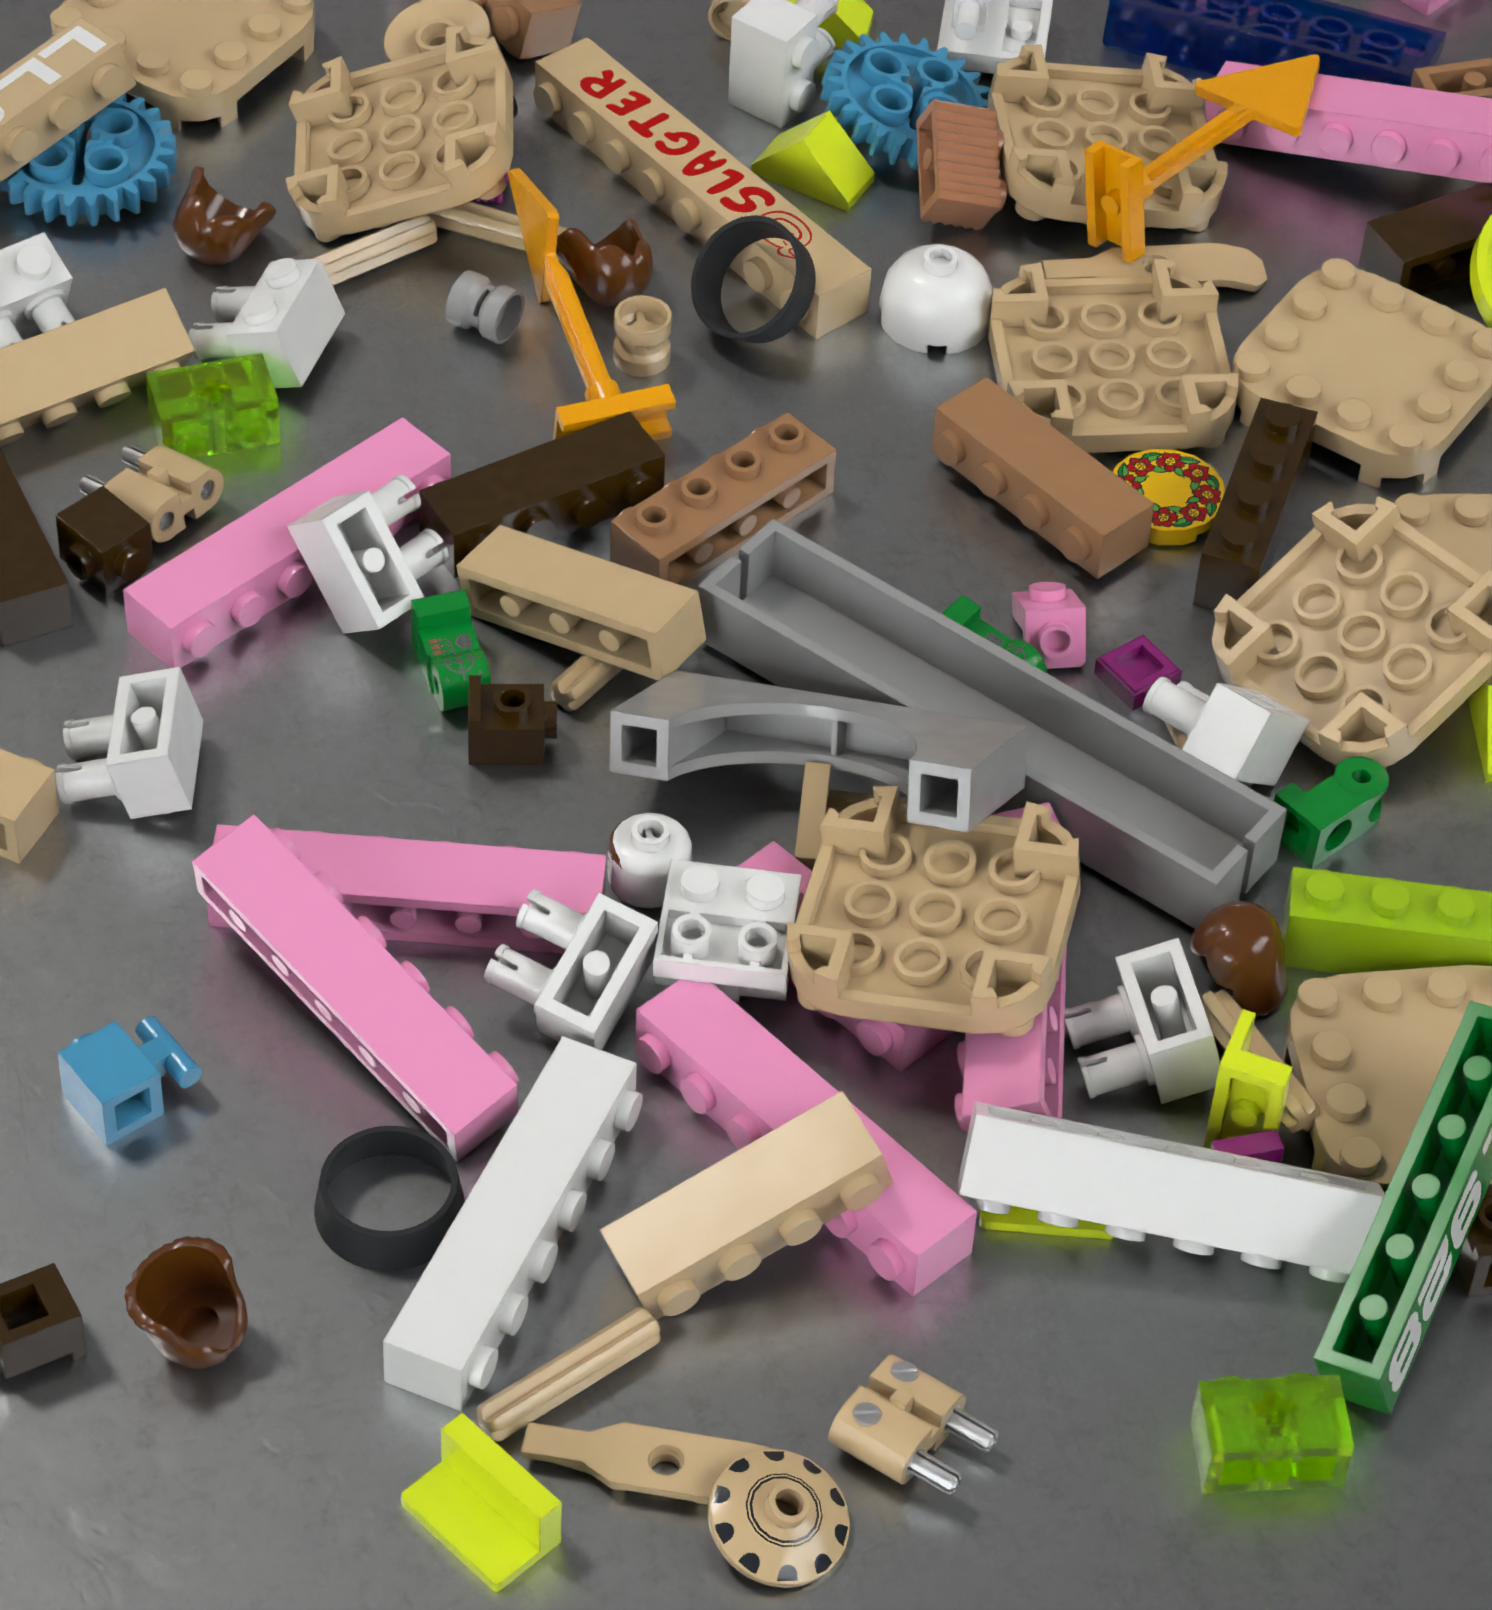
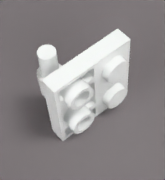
M945 0L937 50L942 47L948 48L946 58L950 61L965 59L964 72L974 71L991 74L995 73L997 62L1003 64V62L1018 57L1022 45L1042 44L1045 57L1053 0Z
M671 859L653 960L654 985L669 987L680 979L713 983L735 1002L740 1001V996L786 1001L789 981V959L786 943L787 922H796L801 875Z

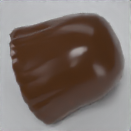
M196 166L191 172L190 184L176 211L173 222L174 235L180 248L196 261L207 265H225L238 259L247 250L258 233L274 218L276 209L266 201L262 202L255 210L232 203L209 185L204 176V168Z
M634 219L625 220L615 231L596 244H593L581 230L576 228H568L557 236L556 253L559 262L595 303L601 306L617 307L621 301L628 297L641 295L647 289L653 274L652 251L640 233Z
M1231 901L1211 910L1194 930L1190 940V950L1199 957H1206L1213 980L1217 984L1232 990L1234 999L1242 1009L1256 1013L1257 1017L1258 1015H1267L1281 1004L1284 995L1288 992L1289 986L1284 958V939L1278 922L1268 910L1258 904Z
M186 1236L175 1239L172 1243L164 1244L159 1249L150 1253L140 1263L132 1274L131 1282L125 1287L124 1300L129 1317L137 1327L146 1332L152 1343L170 1361L190 1369L211 1367L224 1362L228 1355L241 1345L248 1328V1314L243 1294L235 1277L232 1258L223 1245L210 1238Z

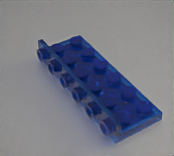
M1110 0L1102 42L1107 47L1141 56H1146V53L1167 56V63L1216 76L1226 61L1266 66L1315 54L1320 57L1318 74L1411 87L1414 69L1435 66L1442 53L1447 32L1326 0Z

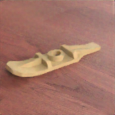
M1221 243L1145 246V254L1131 264L1122 260V247H1112L1091 258L1042 260L1044 279L1151 276L1150 272H1152L1153 259L1155 258L1175 260V272L1191 277L1201 285L1212 280L1215 287H1231L1256 292L1268 280L1262 259L1247 248Z
M528 1422L521 1449V1457L552 1462L592 1474L613 1490L623 1492L627 1490L708 1505L714 1483L721 1472L732 1461L749 1452L772 1448L750 1442L621 1422L590 1432ZM660 1462H671L679 1468V1471L670 1475H662L652 1469ZM776 1499V1505L783 1514L789 1516L797 1515L791 1505Z

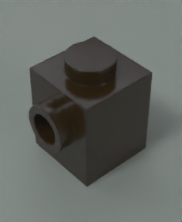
M104 486L55 514L60 558L67 564L74 576L82 581H89L104 595L108 596L128 582L137 580L146 571L154 567L150 523Z

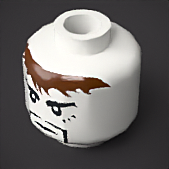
M656 813L632 815L621 821L612 831L608 844L607 877L612 891L622 901L635 907L648 909L663 907L671 859L692 861V843L687 830L677 820Z

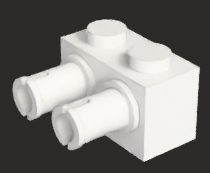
M750 0L734 14L731 25L728 104L780 129L798 113L807 111L816 94V84L813 83L814 70L833 55L834 50L832 49L835 48L832 36L818 26L838 10V7H836L838 0H798L795 4L787 0Z
M45 232L0 250V349L23 341L18 332L37 325L41 332L44 333L75 321L67 308L73 277Z
M283 258L269 263L256 286L217 287V292L212 294L211 309L214 318L219 323H194V329H190L188 336L195 349L193 357L197 360L236 357L251 389L302 387L344 317L345 312L321 259L294 260L292 258Z
M397 475L391 479V482L372 494L368 490L332 497L287 526L343 634L381 629L410 610L411 600L424 598L416 580L435 567L443 565L449 559L447 547H443L435 553L431 550L444 542L432 529L426 528L417 537L400 548L393 538L388 526L406 514L416 511L421 506L419 493L412 495L408 499L403 496L416 488L404 475Z
M180 667L119 677L114 714L79 720L70 719L64 722L63 740L66 752L71 760L108 754L107 758L73 764L63 763L57 766L56 786L63 804L70 805L78 801L116 795L123 802L130 819L192 809L203 718Z
M1163 676L1157 679L1151 686L1143 703L1144 712L1158 717L1187 734V741L1182 749L1183 751L1251 788L1253 783L1269 786L1276 785L1310 721L1257 690L1217 683L1211 696L1192 687L1187 681H1181L1175 685L1171 680Z
M533 889L527 896V901L531 902V904L528 906L523 903L515 926L521 930L525 929L566 951L557 966L552 970L510 949L509 946L501 944L494 953L499 959L496 961L491 958L485 970L483 981L489 985L493 984L534 1005L538 1032L558 1042L563 1036L602 1050L654 959L658 936V922L601 893H598L589 911L582 914L542 894L541 891Z
M1179 938L1115 957L1122 985L1117 987L1118 994L1069 1009L1068 1007L1065 1008V1024L1074 1050L1079 1049L1080 1046L1129 1031L1132 1037H1134L1135 1042L1091 1056L1077 1058L1090 1099L1096 1098L1097 1095L1146 1080L1149 1086H1156L1161 1104L1215 1088L1220 1059L1213 1032Z

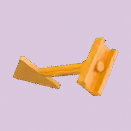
M1314 54L1197 81L1195 83V94L1227 109L1145 167H1143L1142 158L1101 140L1086 148L1084 155L1088 244L1097 248L1108 240L1122 247V260L1130 264L1145 254L1144 202L1152 197L1155 188L1250 121L1261 122L1294 137L1300 136L1317 79L1320 57Z
M520 168L508 170L510 186L538 302L544 303L552 300L587 388L585 391L586 401L556 407L553 440L629 411L654 441L670 438L672 429L667 419V411L675 409L676 400L669 383L621 394L617 382L610 379L569 274L557 257L556 246L559 226L557 209Z

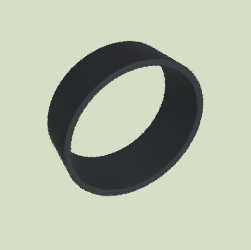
M758 215L740 217L719 228L701 249L691 278V296L694 308L705 326L721 336L757 344L777 340L794 329L810 307L816 284L814 263L805 246L778 221ZM766 238H780L789 241L795 254L796 276L787 302L781 311L765 325L752 331L739 333L726 319L721 303V288L728 267L744 248L756 241Z
M378 1126L359 1131L347 1137L327 1156L321 1169L314 1205V1217L321 1238L342 1259L366 1269L398 1271L423 1265L432 1259L465 1203V1198L456 1164L451 1154L439 1141L413 1128ZM380 1155H403L422 1160L437 1168L451 1183L449 1195L436 1214L421 1224L396 1231L373 1230L351 1222L335 1208L327 1188L333 1179L350 1165L363 1159Z

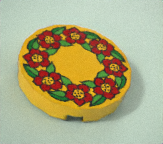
M1148 449L1129 455L1114 467L1113 473L1154 503L1149 543L1156 545H1185L1196 541L1197 535L1204 533L1206 530H1209V534L1225 492L1223 480L1211 465L1195 455L1174 449Z

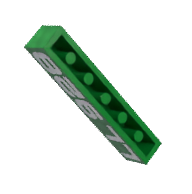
M1470 1000L1313 1357L1325 1393L1391 1415L1492 1179L1491 1006Z

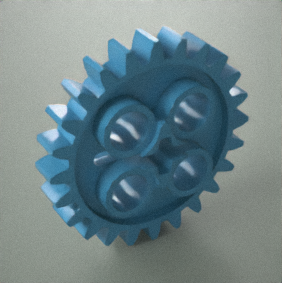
M880 32L876 43L867 35L861 34L857 44L847 40L842 51L835 49L821 81V85L824 87L820 99L828 102L825 112L830 110L833 116L838 117L837 121L844 131H853L851 140L854 144L867 142L871 145L868 155L873 157L883 151L888 153V160L891 165H895L899 158L907 159L912 170H917L916 120L931 101L935 99L987 108L990 87L978 85L981 77L979 72L965 73L963 71L966 63L965 59L962 58L954 61L947 59L948 48L942 47L934 52L929 50L927 39L922 38L918 45L910 44L906 34L901 33L898 42H892L885 32Z
M124 93L0 182V190L8 191L9 200L12 205L24 202L25 214L27 215L44 209L45 222L48 223L53 221L59 214L66 215L68 226H73L79 216H87L91 226H96L99 221V215L107 214L112 220L117 222L120 221L119 210L123 208L138 214L141 212L140 199L148 202H157V189H169V175L176 174L177 172L175 135H172L171 122L169 120H161V113L158 107L146 110L145 98L143 97L126 103V95ZM91 127L92 140H88L86 143L87 133ZM85 168L83 182L80 184L79 171H83Z

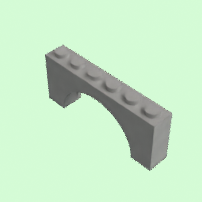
M675 670L611 710L609 771L669 781L691 771L723 765L750 763L805 765V762L831 764V769L863 775L891 786H898L899 790L908 796L907 822L970 832L1025 788L1028 726Z

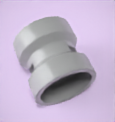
M467 270L457 278L451 288L445 307V317L449 323L467 330L475 327L479 329L483 338L501 345L507 342L516 331L523 315L525 297L521 291L504 284L495 287L491 285L488 277L475 271Z

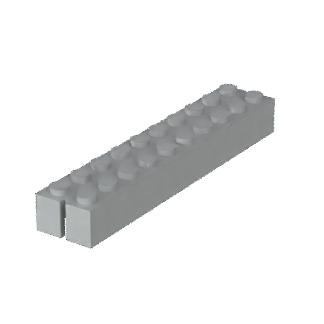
M774 519L769 521L739 548V559L731 555L698 585L706 635L704 643L780 687L1028 726L1025 788L995 812L1000 813L1023 808L1027 801L1035 804L1049 802L1060 825L1070 832L1072 838H1079L1080 862L1195 929L1214 908L1231 901H1239L1240 891L1246 894L1277 860L1286 808Z

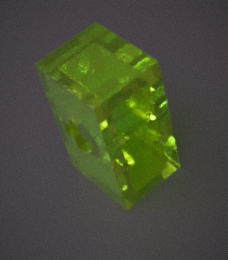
M262 353L146 373L149 416L158 445H165L194 459L281 443L278 397Z
M1299 1372L1277 1378L1243 1379L1238 1376H1224L1213 1381H1198L1190 1424L1203 1494L1344 1487L1354 1450V1442L1340 1375L1314 1376L1310 1373Z

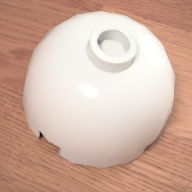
M943 244L922 245L906 251L889 268L885 277L879 302L882 328L896 343L915 352L927 353L928 345L937 347L947 346L946 354H953L976 346L989 332L993 288L989 276L983 265L972 254L954 246Z

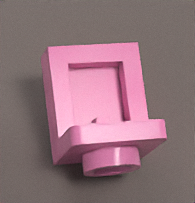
M1058 582L1033 583L1029 586V591L1012 592V616L1023 630V641L1032 645L1044 659L1047 669L1084 666L1086 663V607L1072 589H1066L1065 584Z

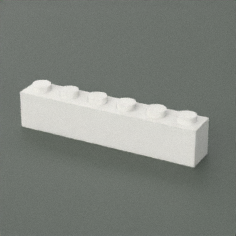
M562 1036L384 1338V1382L458 1411L463 1410L475 1387L483 1390L488 1385L496 1368L498 1360L497 1348L505 1334L514 1336L519 1330L528 1307L527 1295L534 1282L544 1283L549 1277L556 1261L559 1238L564 1230L573 1232L576 1229L586 1205L587 1194L585 1192L593 1179L602 1181L606 1176L615 1152L614 1141L621 1130L629 1132L636 1123L643 1101V1095L636 1092L637 1063Z
M976 1101L973 1106L958 1177L959 1195L971 1197L969 1204L983 1211L1008 1214L1010 1213L1011 1206L1036 1210L1038 1211L1037 1218L1039 1220L1060 1227L1075 1228L1078 1226L1079 1219L1105 1224V1232L1107 1234L1124 1240L1145 1241L1147 1233L1174 1238L1173 1246L1175 1248L1193 1254L1213 1255L1215 1247L1241 1252L1240 1259L1242 1261L1262 1268L1280 1269L1282 1261L1309 1266L1308 1273L1310 1275L1337 1283L1347 1282L1385 1196L1380 1184Z

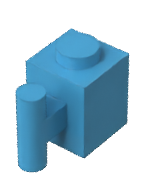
M155 1016L144 1018L136 1026L135 1035L143 1043L139 1047L121 1026L114 1021L94 1033L78 1037L68 1047L58 1052L63 1095L106 1146L164 1115L161 1077L169 1073L180 1087L188 1088L194 1085L202 1075V1069Z

